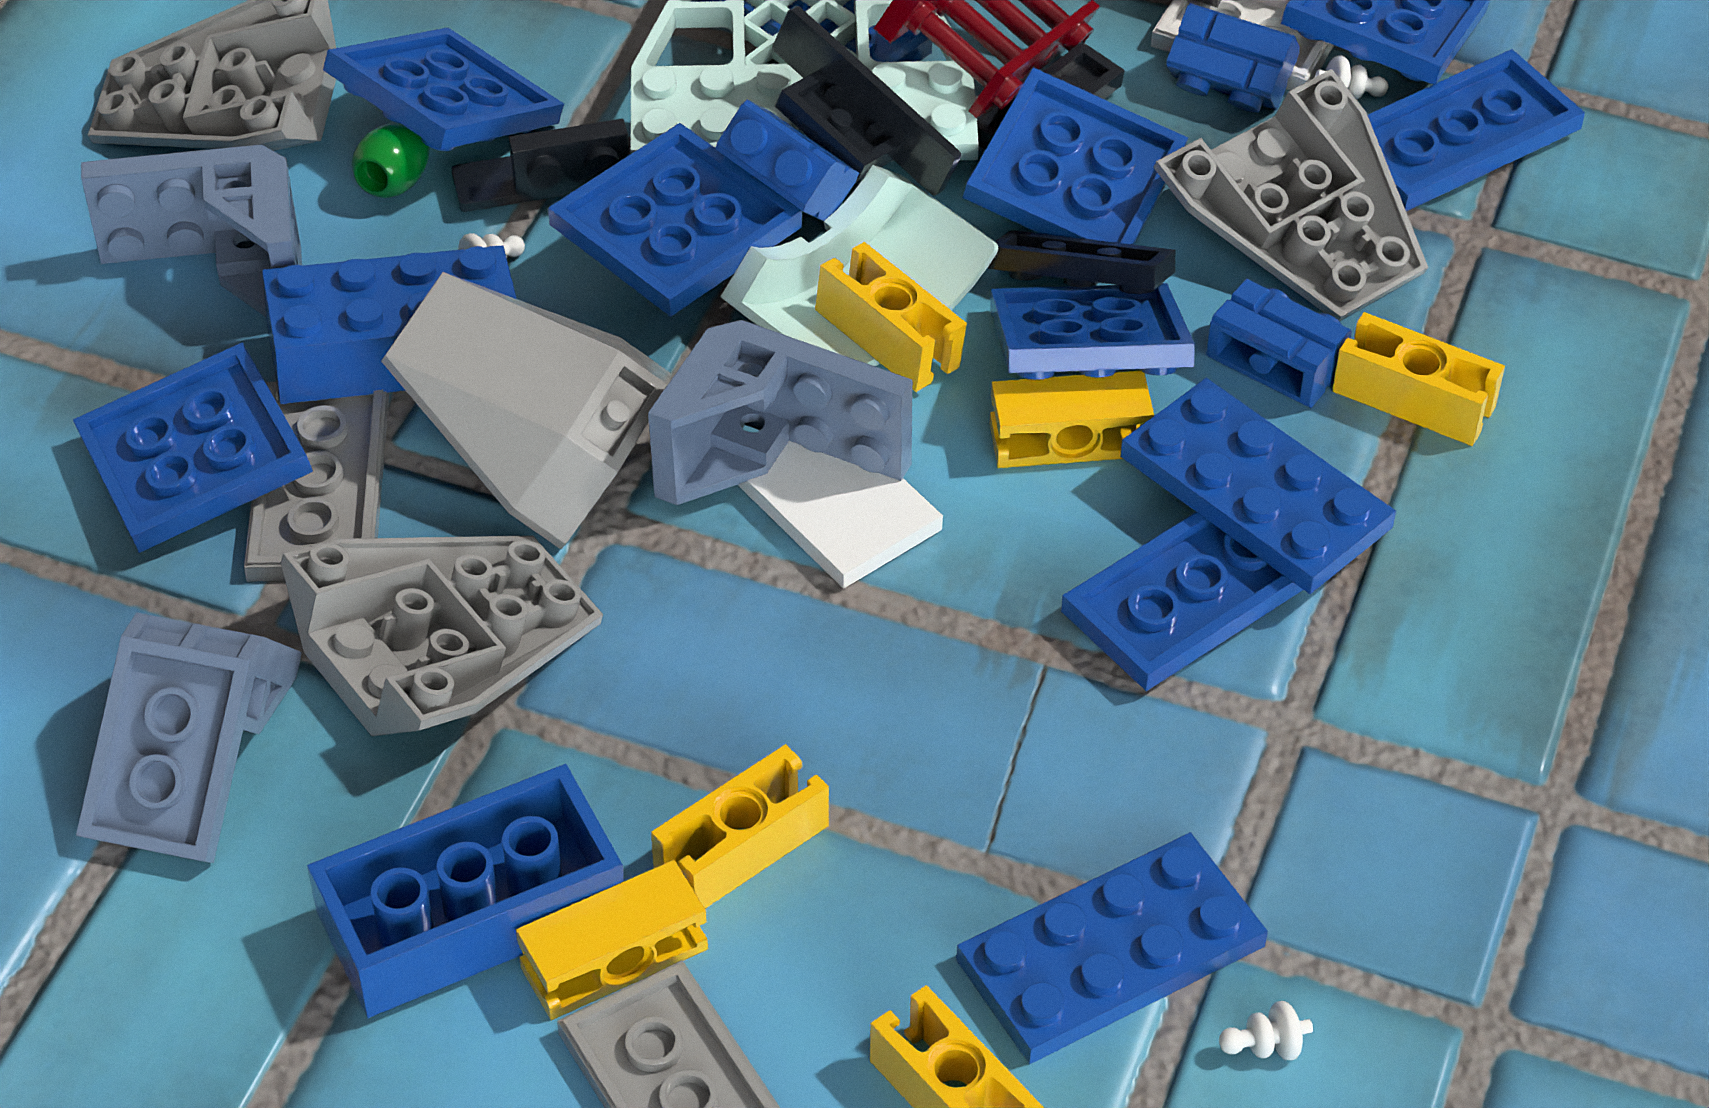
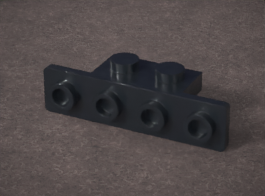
M796 6L788 10L772 47L774 52L803 79L784 88L777 99L775 107L807 137L859 172L857 182L866 176L872 165L883 167L894 160L931 195L935 196L944 191L961 158V152L801 7Z
M623 118L509 137L511 156L454 165L451 171L459 207L462 212L566 196L631 154V136L628 137Z

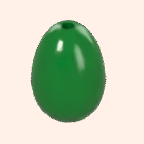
M391 122L379 126L362 138L353 153L351 166L354 178L365 192L379 198H390L403 194L416 184L424 172L429 158L430 147L422 142V137L401 123Z

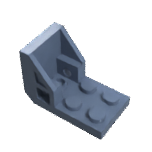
M263 145L81 162V180L101 264L216 253V266L220 285L265 317L266 309L262 270L302 265L301 241L287 159Z
M744 320L707 328L648 412L655 497L679 505L765 475L769 472L789 441L802 445L810 451L821 452L855 464L865 471L880 473L901 481L912 464L913 380ZM746 425L755 428L759 431L748 432L745 431L743 428Z
M136 612L121 635L76 836L214 863L243 731L254 734L261 733L297 678L302 652L263 636Z

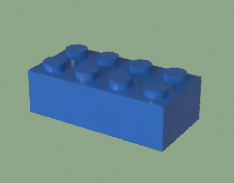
M475 246L461 250L431 253L417 252L402 256L350 259L343 262L303 266L290 265L283 268L262 270L267 329L280 404L374 394V391L383 390V392L386 391L387 393L406 391L381 360L442 272L517 299L504 246Z
M567 764L560 765L307 865L317 914L367 1018L524 955L517 942L516 929L624 882L623 864Z

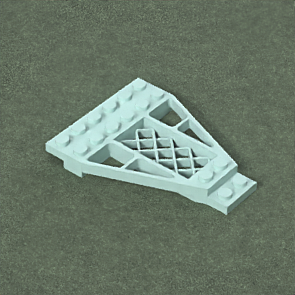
M691 0L667 1L631 66V154L678 123L683 124L716 148L719 138L741 104L747 99L773 112L790 124L791 127L803 133L775 107L781 91L803 79V77L774 52L772 46L778 33L771 36L760 28L771 19L782 25L788 10H790L787 7L796 0H745L756 8L745 17L744 0L690 2ZM802 0L811 7L806 13L817 23H821L828 18L840 26L831 35L842 45H846L853 38H856V54L851 50L849 51L961 152L960 160H978L977 118L968 111L975 102L974 78L942 50L941 52L947 61L877 62L870 57L868 29L877 24L892 0H854V14L843 7L850 0ZM936 14L948 26H950L944 16L940 17L938 14ZM724 27L733 32L734 57L729 64L655 66L676 28ZM745 40L757 47L746 57ZM771 59H774V60H776L777 62H779L780 64H766V63L769 62Z

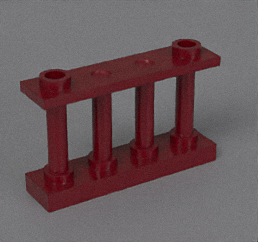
M892 0L873 29L890 43L909 30L915 35L919 32L925 35L984 87L968 110L975 118H978L993 105H996L1001 110L1006 107L1020 91L1024 84L1023 82L1026 81L1033 67L1040 70L1065 50L1069 52L1082 41L1085 43L1094 31L1088 23L1100 6L1094 0H1090L1072 15H1069L1052 0H1018L1052 29L1046 33L1009 0H975L1028 46L1024 51L965 0ZM936 14L940 17L945 14L1003 63L1004 66L1000 69L995 67Z

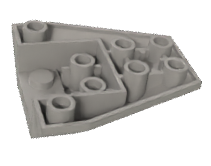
M247 0L112 59L88 132L89 138L93 143L205 149L263 145L272 151L321 141L336 83L334 77L323 71L327 50L336 48L328 0Z
M1332 69L1290 90L1274 117L1212 150L1202 138H1199L1159 159L1153 167L1191 215L1322 312L1332 315L1338 321L1345 319L1419 277L1428 269L1368 115Z
M442 272L381 360L507 512L560 549L566 545L620 470L648 424V412L669 384L671 375L669 371L618 336Z
M534 536L336 539L285 552L281 560L303 652L371 736L419 731L477 713L600 625L603 613Z

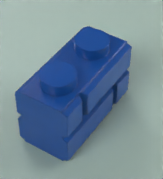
M1190 3L1187 5L1179 26V33L1175 37L1167 57L1166 66L1172 76L1178 78L1176 86L1199 96H1207L1209 89L1230 95L1228 102L1231 105L1248 112L1259 113L1261 106L1274 110L1279 108L1288 79L1291 77L1299 56L1300 47L1294 35Z
M748 99L741 104L719 138L715 148L800 210L823 221L840 207L859 175V172L797 129L791 127L790 124L776 114Z
M1246 279L1232 294L1231 299H1227L1214 313L1210 321L1206 355L1312 408L1325 393L1327 386L1330 387L1334 383L1339 350L1345 340L1351 338L1352 331L1343 326L1332 315L1326 313L1318 314L1290 300L1284 292L1278 289H1267Z

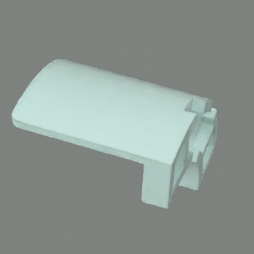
M872 165L854 192L824 221L827 232L810 243L799 237L780 246L766 248L751 246L722 293L721 298L758 326L876 366L881 363L815 310L821 264L836 258L844 264L843 272L849 275L852 248L866 242L947 308L952 310L988 268L998 252V245L902 175Z

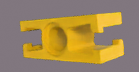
M866 242L852 248L849 275L843 272L844 264L836 258L820 265L815 310L889 371L912 379V389L915 392L928 386L933 381L934 373L931 372L933 358L941 363L940 369L946 374L960 368L967 323Z
M1363 312L1356 325L1354 340L1347 338L1339 350L1332 392L1473 446L1482 431L1483 416L1490 418L1496 408L1505 365Z
M1141 370L1115 372V374L1108 377L1072 375L1038 380L992 381L991 401L994 411L990 412L989 424L997 468L1123 459L1120 457L1122 440L1154 416L1146 376Z
M785 744L651 831L653 869L675 860L706 909L829 826V786L816 774L807 780V787L798 792V770L802 768V761Z
M672 860L516 929L518 945L522 953L525 954L519 957L521 970L550 1020H554L638 982L681 960L684 961L708 950V939L700 927L707 923L706 909L676 861Z
M927 985L911 995L910 1026L904 1030V1035L912 1044L923 1039L930 1047L926 1052H919L894 1030L895 1027L900 1025V1019L891 1010L870 1023V1062L913 1108H1044ZM950 1080L962 1081L968 1085L963 1087H950L943 1083Z

